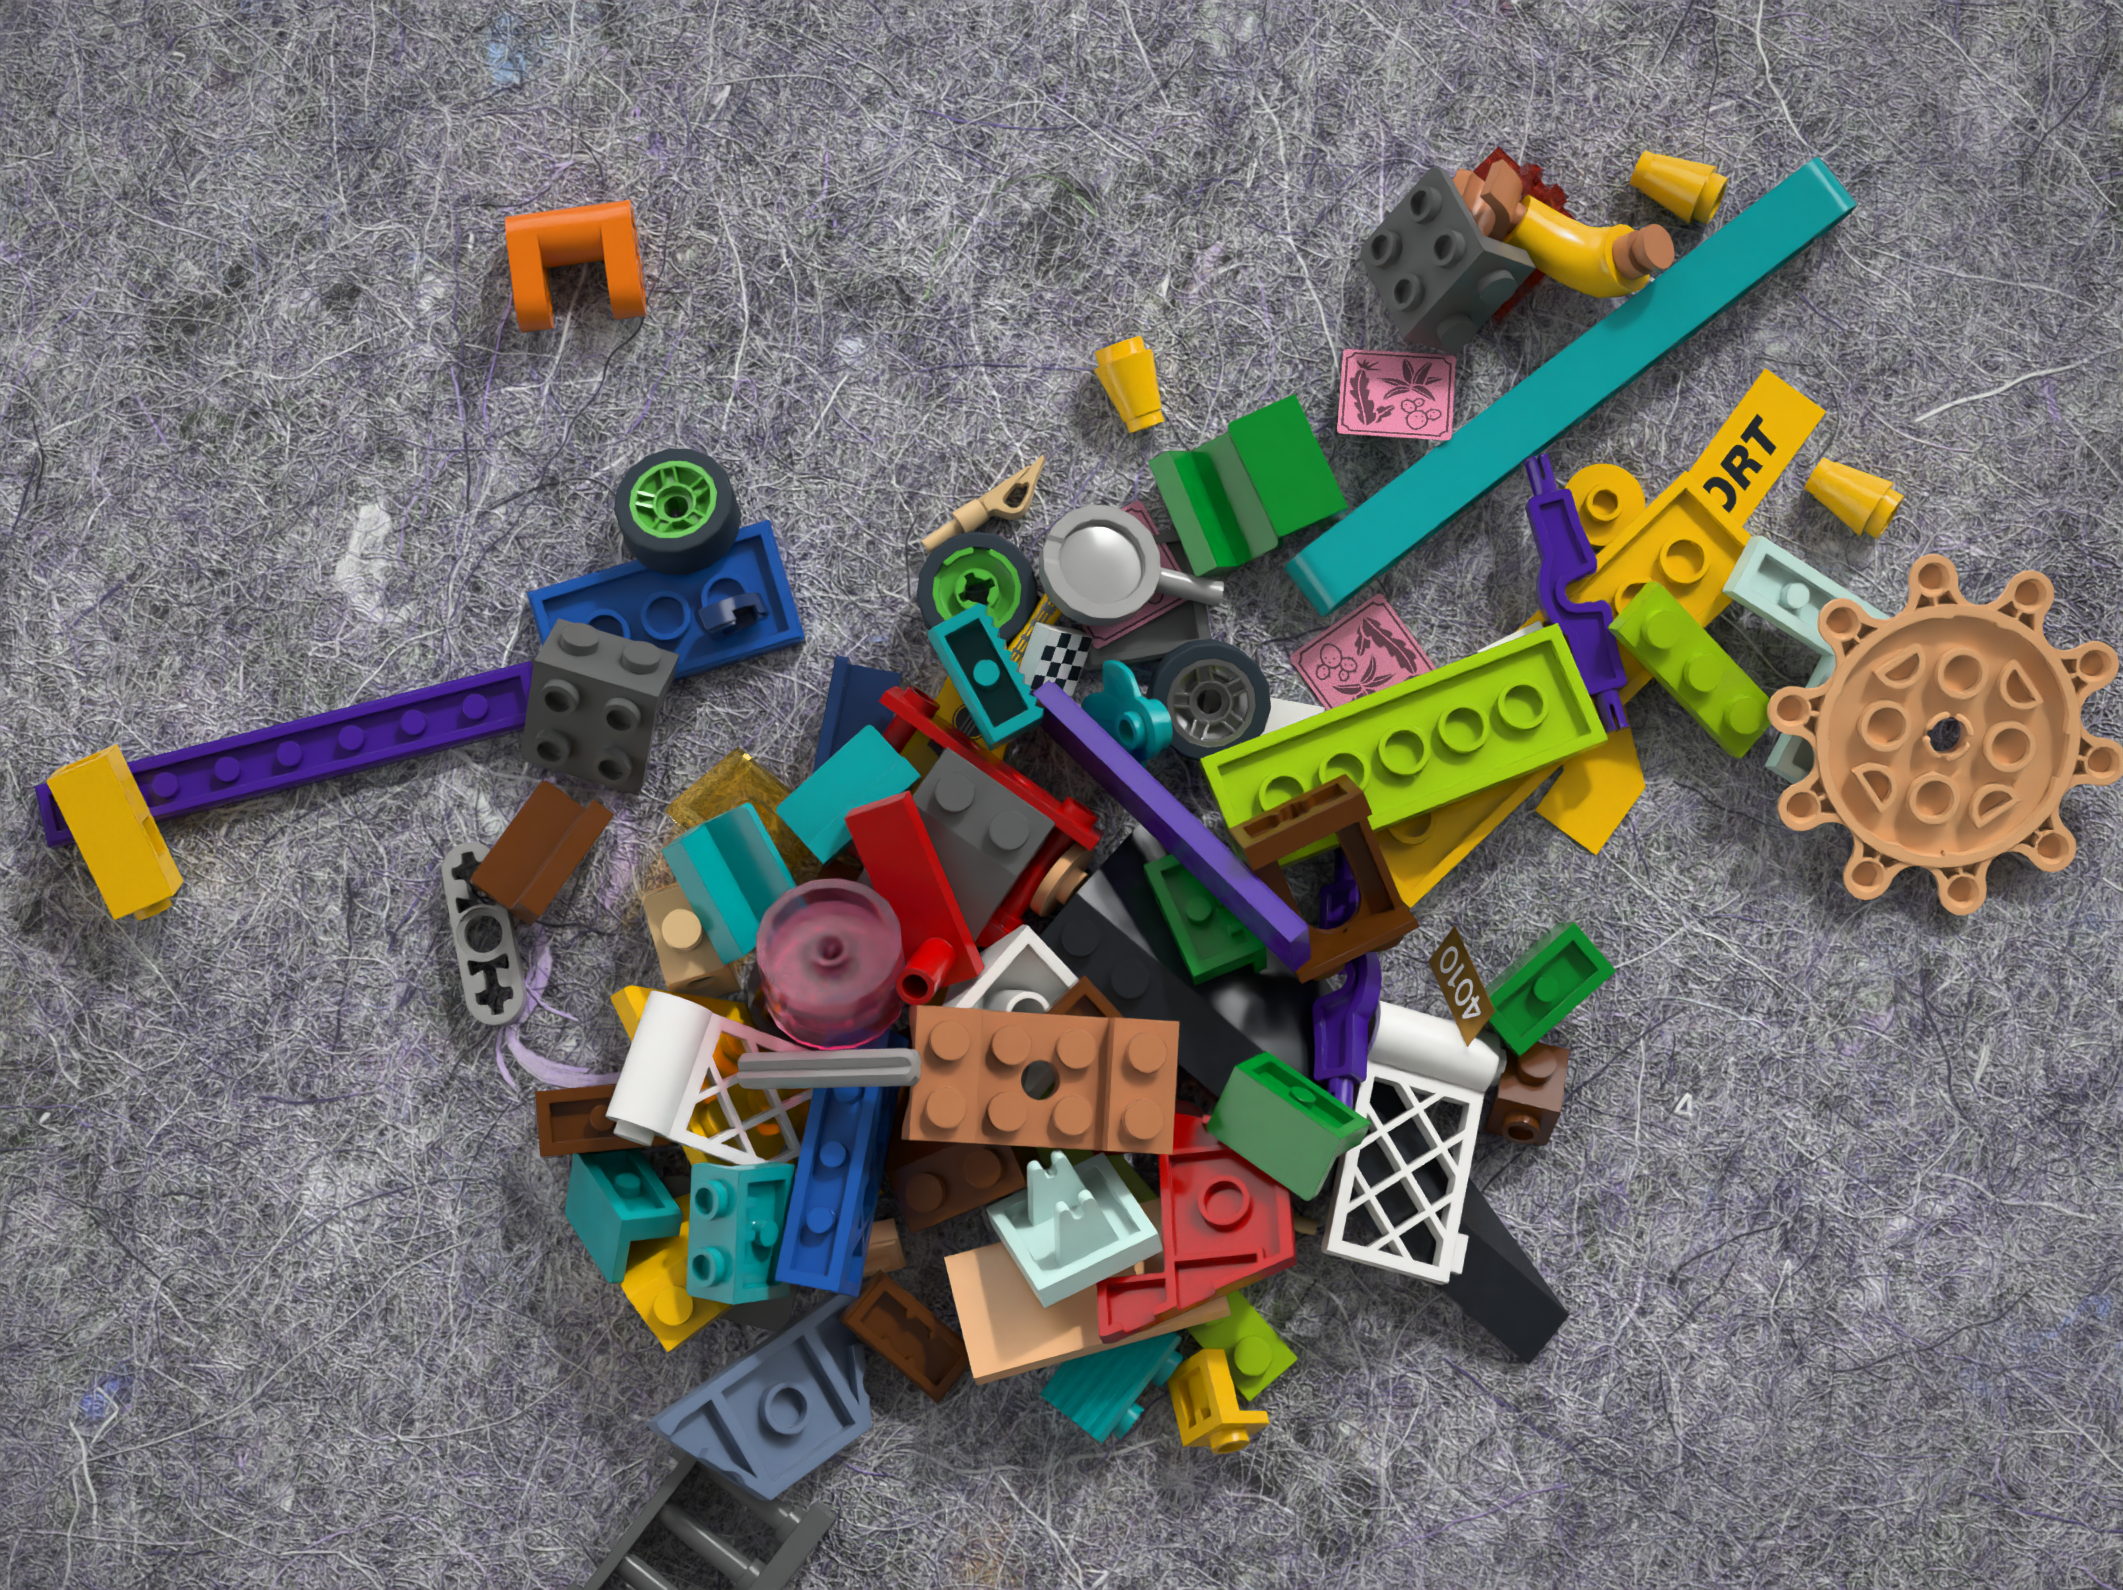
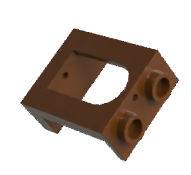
M1346 774L1228 829L1241 862L1303 921L1304 919L1299 912L1278 859L1333 833L1337 836L1357 884L1359 893L1358 905L1352 917L1340 927L1325 930L1317 929L1307 924L1309 928L1311 959L1294 972V975L1301 983L1309 980L1319 981L1328 979L1342 971L1346 962L1369 951L1382 952L1391 949L1403 940L1404 934L1419 928L1417 919L1409 912L1401 900L1367 817L1373 814L1365 794Z

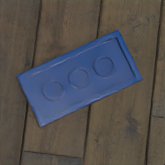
M770 520L739 528V534L726 555L709 568L688 575H665L643 566L636 559L527 592L542 646L558 618L573 623L588 624L596 630L633 641L648 642L657 648L680 654L677 674L672 683L807 642ZM753 592L761 594L770 613L767 619L718 642L716 640L712 641L698 610L737 595Z

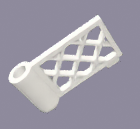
M651 990L605 1116L617 1122L613 1134L646 1146L652 1145L655 1136L662 1137L738 1166L767 1162L785 1163L793 1159L798 1167L802 1143L800 1144L786 1110L811 1099L813 1088H809L781 1102L776 1089H763L771 1108L741 1122L726 1089L738 1083V1073L722 1080L712 1056L720 1033L741 1040L746 1053H758L757 1047L770 1052L811 1050L712 1013L709 1009L689 1000ZM707 1074L711 1086L701 1090L705 1075ZM716 1094L730 1128L710 1138L687 1131L686 1129L695 1104ZM775 1117L789 1150L769 1160H765L755 1155L745 1131ZM735 1137L740 1150L724 1145L722 1142Z
M1378 1000L1376 1009L1368 1021L1367 1078L1362 1083L1354 1084L1352 1109L1371 1122L1369 1127L1371 1133L1364 1137L1360 1145L1339 1157L1320 1252L1439 1285L1447 1284L1450 1274H1462L1469 1236L1458 1233L1484 1093L1489 1086L1495 1087L1498 1084L1501 1073H1504L1506 1066V1051L1500 1049V1040L1497 1034L1481 1030L1467 1047L1456 1022ZM1374 1081L1393 1086L1407 1108L1405 1112L1382 1125L1369 1103ZM1413 1092L1428 1097L1419 1102ZM1439 1099L1463 1106L1458 1132L1443 1142L1424 1112L1425 1108ZM1412 1117L1431 1150L1406 1165L1387 1132ZM1376 1140L1395 1173L1370 1188L1357 1167L1360 1149ZM1455 1145L1452 1158L1447 1149ZM1436 1157L1449 1180L1446 1195L1430 1205L1411 1172ZM1400 1180L1417 1208L1418 1213L1394 1228L1375 1195ZM1352 1187H1354L1359 1196L1350 1201ZM1363 1203L1382 1234L1381 1237L1365 1247L1342 1241L1347 1213ZM1443 1208L1440 1222L1435 1212ZM1423 1220L1437 1242L1432 1265L1413 1260L1399 1235ZM1388 1244L1393 1254L1378 1251V1249Z

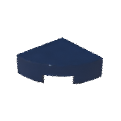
M756 592L730 597L698 610L712 641L716 640V642L767 619V616L770 615L761 594Z

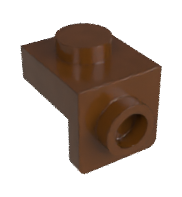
M1536 1042L1521 1056H1515L1503 1044L1502 1049L1506 1051L1507 1056L1506 1066L1495 1088L1494 1101L1486 1118L1485 1131L1503 1136L1507 1140L1518 1144L1547 1145L1561 1114L1570 1050Z

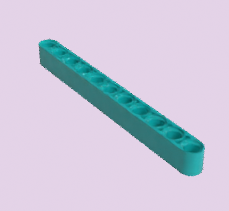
M1819 156L1813 158L1452 435L1450 440L1442 442L1293 557L1283 569L1322 618L1329 616L1524 466V460L1538 456L1845 219L1858 206V203Z

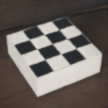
M1036 622L1019 667V673L1025 674V684L1030 685L1031 690H1037L1050 680L1052 683L1055 682L1068 696H1073L1094 637L1077 629Z

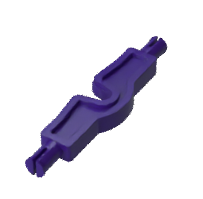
M1540 454L1537 460L1536 456H1533L1523 461L1534 495L1526 503L1525 510L1541 561L1536 578L1538 605L1548 626L1556 623L1559 624L1589 696L1594 699L1605 733L1611 734L1615 730L1618 732L1629 728L1618 694V690L1627 684V678L1618 651L1616 637L1607 629L1613 622L1612 610L1610 605L1604 600L1576 604L1571 602L1565 595L1567 585L1593 576L1597 571V559L1581 525L1572 492L1566 488L1558 490L1549 454Z
M1341 847L1334 849V883L1324 885L1320 890L1318 929L1329 930L1340 927L1352 917L1357 909L1359 900L1357 884ZM1370 951L1346 962L1344 969L1336 974L1347 975L1344 985L1338 990L1317 998L1312 1006L1315 1038L1314 1078L1327 1086L1329 1094L1351 1109L1353 1104V1084L1362 1083L1367 1078L1368 1021L1376 1009L1381 991L1382 973L1377 953Z

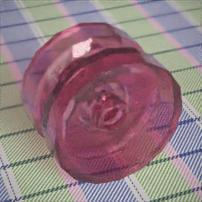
M841 878L811 880L786 891L766 910L756 933L757 964L762 979L766 1006L779 1029L799 1044L825 1051L851 1049L881 1036L899 1017L905 1001L900 998L896 991V979L906 966L900 922L886 899L867 885Z

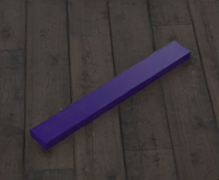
M531 661L127 762V765L157 824L524 731L533 664ZM44 783L34 786L48 847L55 850L77 844L48 784Z

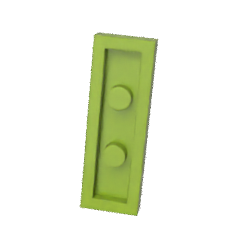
M1648 581L1607 627L1729 756L1741 759L1771 725L1767 716L1769 697L1660 583Z

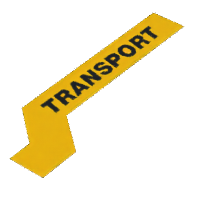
M1765 368L1688 473L1743 526L1826 411ZM1624 705V706H1623L1624 714H1625V717H1626V721H1627V723L1629 724L1628 717H1627V713H1626V709H1625V705ZM1630 725L1627 729L1618 732L1615 730L1611 734H1606L1608 741L1605 745L1565 761L1562 764L1563 772L1534 810L1595 855L1598 854L1646 788Z

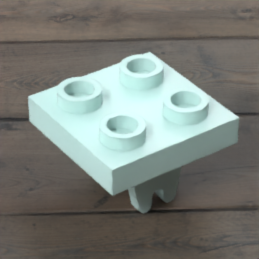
M1057 1149L1051 1153L1052 1165L1046 1170H1043L1038 1161H1031L1027 1165L1028 1188L986 1208L992 1227L1044 1308L1163 1251L1157 1230L1103 1152L1072 1166L1062 1150Z

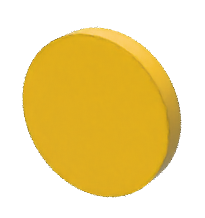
M1594 464L1587 466L1572 476L1565 486L1566 489H1570L1581 525L1591 547L1604 548L1645 509V497L1640 484L1632 474L1616 465Z

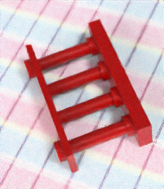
M908 685L905 691L898 686H894L885 691L879 702L896 713L882 736L899 755L918 729L945 749L949 747L1056 822L1055 829L975 942L986 949L1026 923L1022 916L1030 906L1036 890L1050 869L1073 845L1075 840L1092 851L1105 832L1095 826L1099 818L1088 807L1069 796L1062 803L936 713L940 705L928 694L912 685ZM853 843L846 850L861 860L855 843Z

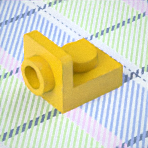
M1202 1349L1181 1362L1167 1379L1183 1447H1211L1213 1454L1236 1452L1250 1444V1436L1270 1425L1267 1411H1239L1224 1349Z

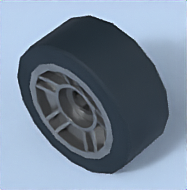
M1214 639L1188 641L1168 652L1153 670L1146 692L1148 700H1159L1166 707L1170 715L1173 735L1169 746L1182 757L1196 761L1259 737L1265 730L1271 710L1269 684L1258 663L1238 647ZM1206 689H1213L1221 697L1222 703L1216 704L1214 708L1210 709L1209 714L1203 713L1197 706L1198 695Z

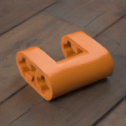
M631 200L505 217L513 297L521 333L554 329L548 268L605 260L609 297L614 319L622 320L647 316L639 241Z

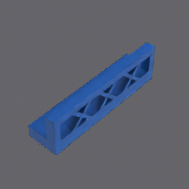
M827 1019L821 1051L908 1049L910 1040L891 1029ZM900 1086L813 1088L775 1275L776 1281L858 1298Z

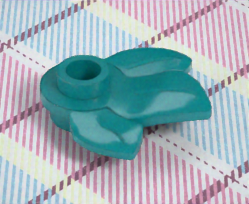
M1116 660L1104 661L1102 668L1104 691L1091 693L1086 696L1081 708L1146 769L1147 760L1157 757L1160 751L1166 749L1171 743L1173 728L1170 715L1166 707L1159 700H1148L1141 695L1135 675L1124 663Z

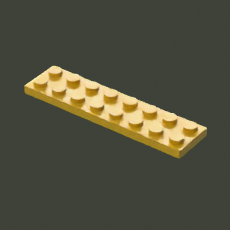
M1685 471L1595 556L1597 559V571L1593 576L1567 585L1565 595L1571 602L1576 604L1596 602L1598 600L1606 601L1611 607L1614 621L1648 581L1657 582L1705 629L1734 601L1722 593V590L1751 535ZM1540 609L1517 631L1539 620L1543 628L1548 627ZM1616 638L1618 651L1627 678V684L1618 690L1623 707L1654 677ZM1592 697L1591 700H1592V703H1593V705H1594V707H1595V709H1596V705H1595L1594 699H1593V697ZM1567 760L1375 833L1374 835L1404 906L1410 910Z

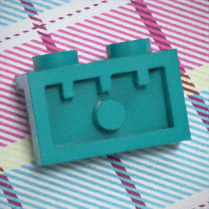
M707 1162L693 1164L691 1170L686 1284L688 1295L732 1305L790 1296V1284L776 1281L775 1275L795 1182L794 1164L767 1162L730 1167Z

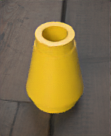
M1645 150L1635 166L1630 185L1640 189L1642 193L1690 225L1695 220L1709 225L1722 202L1729 178L1717 174V166L1662 154H1653Z
M1142 336L1133 337L1094 352L1099 366L1094 369V372L1122 421L1126 423L1129 434L1165 421L1161 412L1162 405L1153 349L1146 350Z
M1825 457L1817 464L1804 487V490L1813 494L1814 498L1836 515L1858 536L1862 537L1864 533H1867L1877 540L1891 523L1905 497L1892 489L1894 482L1838 462L1834 463Z

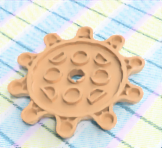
M1927 554L1913 563L1908 575V602L1895 617L1885 620L1873 618L1856 602L1845 598L1834 599L1828 602L1819 612L1817 619L1818 632L1823 640L1831 646L1835 654L1836 665L1832 676L1826 683L1815 688L1786 686L1778 690L1771 697L1767 706V716L1770 723L1782 733L1806 739L1812 746L1815 755L1814 766L1809 775L1783 791L1778 799L1777 811L1782 822L1787 827L1796 831L1810 830L1822 823L1828 822L1840 823L1849 829L1853 836L1854 847L1843 871V883L1847 891L1854 897L1862 900L1875 899L1886 891L1892 879L1901 870L1910 866H1920L1928 869L1934 875L1937 882L1938 897L1943 907L1955 915H1968L1974 913L1982 906L1987 891L1985 879L1987 868L1992 860L2000 854L2010 851L2022 853L2035 866L2047 872L2061 871L2069 866L2074 859L2077 850L2076 840L2072 833L2063 825L2059 817V805L2062 797L2069 789L2076 785L2108 786L2115 783L2123 775V747L2111 739L2089 734L2083 727L2081 720V709L2086 698L2094 691L2107 686L2113 681L2118 673L2119 660L2114 649L2104 642L2090 641L2069 650L2055 649L2047 642L2043 634L2042 625L2045 615L2054 600V587L2050 579L2043 573L2034 570L2022 571L2013 576L2003 593L1995 601L1988 604L1975 605L1968 602L1962 596L1958 587L1956 567L1950 559L1940 554ZM1955 718L1960 726L1958 742L1946 751L1934 750L1930 743L1928 730H1932L1943 719Z

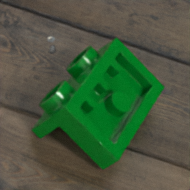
M1172 854L1143 865L1146 879L1194 985L1251 963L1255 973L1268 968L1267 946Z

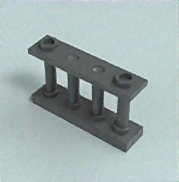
M675 1447L670 1456L678 1461L679 1464L585 1586L581 1589L572 1582L566 1590H602L614 1573L636 1590H679L631 1552L655 1520L736 1583L732 1590H782L838 1516L818 1500L808 1512L798 1505L792 1510L777 1497L771 1501L759 1500ZM695 1468L699 1469L776 1530L773 1537L783 1545L768 1565L758 1558L752 1563L672 1500V1497Z

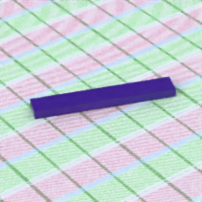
M1050 680L1032 693V696L1037 697V707L1044 709L1042 723L1039 726L1293 973L1311 959L1308 925L1055 682L1052 683Z

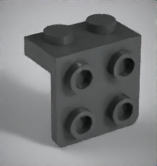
M1436 167L1429 169L1364 242L1361 248V258L1402 337L1454 355L1473 339L1476 332L1505 301L1513 296L1516 289L1536 269L1526 250L1482 235L1449 173Z
M558 618L534 660L521 747L522 757L529 763L629 793L639 792L646 780L658 709L677 674L680 654L657 648L648 642L633 641L596 630L588 624L573 623Z

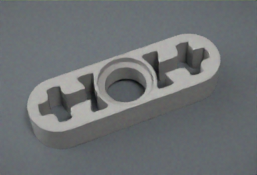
M466 842L451 849L442 864V879L465 1001L469 1012L478 1021L495 1027L507 1026L521 1017L528 1000L513 915L498 903L496 906L475 905L462 912L461 901L474 902L470 884L465 880L457 879V871L466 868L467 857L474 855L476 861L481 863L491 850L480 843ZM481 891L482 897L486 899L490 898ZM480 917H493L502 927L500 944L490 952L479 953L474 951L467 939L469 926ZM508 956L509 968L495 969L499 985L505 989H512L513 999L503 1002L504 1012L496 1015L493 1007L481 1005L480 995L490 992L488 972L482 970L474 975L472 964H494Z

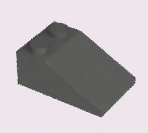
M947 747L912 797L975 942L1055 829L1056 822ZM864 869L837 912L904 959L867 871Z

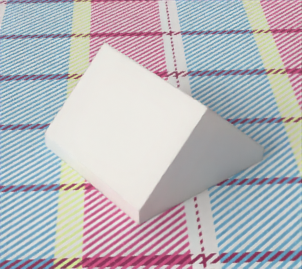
M1021 925L979 953L985 966L980 975L976 978L950 985L942 1007L1042 1014L1078 978L1028 925ZM1034 1061L1027 1065L1021 1076L1024 1092L1036 1100L1055 1081L1053 1070L1042 1061Z

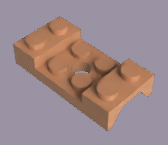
M926 1005L910 1006L909 1024L912 1049L918 1051L922 1059L920 1066L921 1079L914 1086H910L909 1102L902 1125V1139L1172 1155L1179 1021L1022 1013ZM1034 1061L1046 1063L1051 1067L1055 1075L1053 1091L1041 1100L1029 1097L1024 1092L1021 1084V1076L1024 1069Z

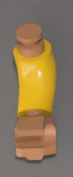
M1503 159L1492 163L1486 181L1479 178L1473 171L1461 168L1458 169L1455 177L1452 179L1483 236L1498 241L1502 240L1503 243L1526 250L1537 269L1580 293L1599 299L1628 295L1644 288L1651 273L1670 267L1674 260L1675 252L1672 239L1666 229L1659 224H1651L1640 230H1634L1628 225L1622 224L1612 227H1591L1559 213L1530 195L1524 197L1519 202L1523 191L1522 181Z

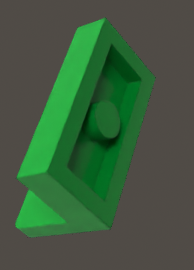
M1295 394L1233 420L1228 424L1227 432L1276 537L1280 539L1285 538L1314 524H1317L1320 531L1338 523L1344 518L1348 509L1347 503Z
M1228 432L1191 451L1169 450L1148 461L1196 577L1224 576L1283 545V539L1276 537Z
M1559 922L1485 987L1495 1009L1487 1024L1515 1056H1521L1612 976L1616 970L1575 922Z
M1265 1051L1234 1067L1207 1124V1131L1299 1197L1309 1201L1319 1194L1336 1157L1360 1145L1371 1122L1270 1052Z

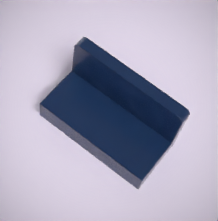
M836 655L813 773L865 726L872 725L881 735L884 733L896 713L880 703L879 700L886 690L894 686L901 688L903 678L901 673L853 665L849 657Z

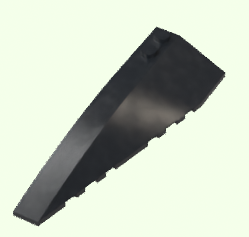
M1139 823L1072 897L1039 938L1077 978L1085 975L1124 1018L1179 1021L1177 1069L1216 1102L1219 1101L1234 1067L1265 1051L1270 1052L1327 1092V1086L1314 1078L1315 1038L1312 1006L1317 998L1334 990L1326 979L1319 981L1309 980L1301 983L1294 973L1268 947H1266L1267 969L1255 973L1251 963L1194 985L1144 873L1143 865L1171 853ZM1377 1081L1373 1082L1369 1103L1382 1125L1405 1112L1407 1108L1393 1086ZM1412 1117L1387 1132L1406 1165L1431 1150ZM1368 1129V1131H1367V1133H1366L1365 1136H1367L1368 1134L1371 1133V1131H1370L1369 1129ZM1376 1140L1360 1149L1357 1167L1370 1188L1395 1173ZM1447 1149L1451 1157L1453 1158V1154L1449 1149ZM1340 1156L1336 1157L1321 1188L1330 1198ZM1436 1157L1411 1172L1430 1205L1446 1195L1449 1179ZM1468 1177L1458 1233L1469 1236L1462 1274H1450L1447 1284L1430 1283L1529 1365L1567 1319L1569 1313L1473 1181ZM1400 1180L1375 1195L1394 1228L1418 1213L1417 1208ZM1352 1187L1350 1201L1359 1196L1354 1187ZM1364 1203L1349 1212L1353 1218L1377 1238L1382 1236ZM1443 1208L1435 1212L1440 1222ZM1423 1220L1399 1235L1413 1260L1432 1265L1437 1242Z

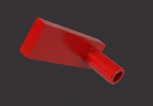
M910 790L851 809L844 817L845 823L906 962V966L896 979V991L900 998L911 1005H923L931 1000L938 989L978 977L985 966Z

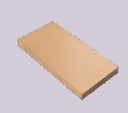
M1161 1198L1139 1203V1206L1157 1230L1163 1251L1110 1277L1164 1272ZM1002 1241L944 1257L976 1385L1231 1316L1225 1295L1118 1342L1103 1344L1099 1337L1096 1283L1044 1308Z

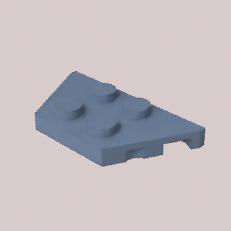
M832 1292L646 1422L650 1430L757 1499L771 1501L872 1427L869 1395L865 1392L863 1386V1377L866 1372L864 1344L857 1345L856 1334L837 1319L855 1297Z

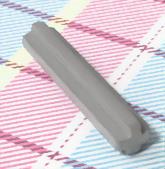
M907 1048L744 1053L737 1062L739 1069L737 1080L744 1089L751 1088L753 1090L914 1086L921 1079L920 1066L922 1059L918 1051Z

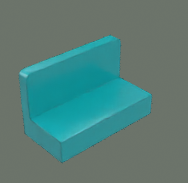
M867 725L777 806L776 812L827 868L854 843L844 820V817L851 809L909 790L912 791L922 781V778L905 757H901L872 725Z
M749 802L690 828L661 850L723 965L744 957L765 938L801 923L810 916L811 912L754 806Z
M639 1148L573 1155L565 1215L609 1284L622 1283L625 1276L630 1241L679 1236L683 1213Z

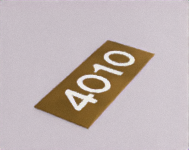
M1454 926L1428 962L1468 1047L1494 1014L1495 1009L1456 926Z

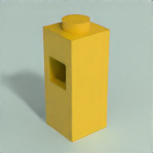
M118 744L58 768L46 782L113 919L117 920L133 913L136 920L140 921L172 906L170 897L179 889L183 879Z

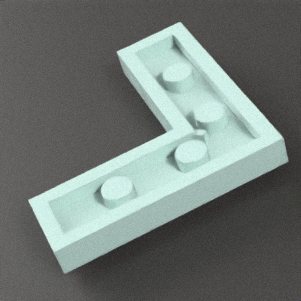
M1751 536L1722 590V593L1822 655L1805 688H1815L1826 683L1832 676L1836 665L1835 654L1831 646L1823 640L1817 627L1819 612L1825 604L1834 599H1850L1860 605L1873 618L1883 620L1891 618L1764 536ZM1781 733L1765 767L1792 784L1798 783L1809 775L1814 766L1815 755L1813 748L1806 739L1800 736Z

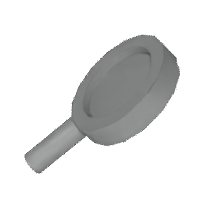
M1087 505L1068 512L1051 528L1039 554V579L1048 599L1065 616L1087 626L1110 627L1132 619L1149 602L1154 592L1216 607L1219 606L1223 595L1224 582L1205 577H1196L1192 574L1161 567L1160 552L1151 532L1134 515L1114 506Z

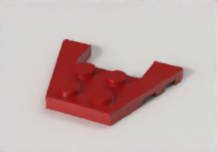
M1175 1113L1172 1155L1158 1154L1165 1270L1160 1273L1110 1277L1096 1283L1099 1337L1103 1344L1118 1342L1297 1265L1292 1191L1207 1131V1124L1211 1118L1210 1115L1204 1114L1203 1118ZM1091 1150L1094 1156L1102 1152L1105 1156L1136 1153Z

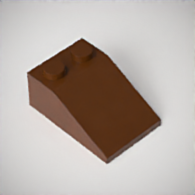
M910 1026L896 1032L910 1040L908 1049H912ZM900 1086L885 1168L911 1234L936 1226L1028 1188L1027 1165L1031 1161H1038L1043 1170H1045L1036 1147L902 1139V1125L909 1102L910 1086Z

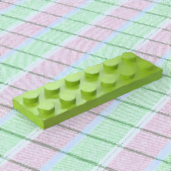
M1556 623L1201 758L1199 766L1234 852L1240 860L1228 829L1343 774H1346L1364 792L1373 814L1367 818L1375 834L1606 744L1608 737L1560 626ZM1333 833L1278 859V863L1281 869H1284L1341 846L1336 834Z

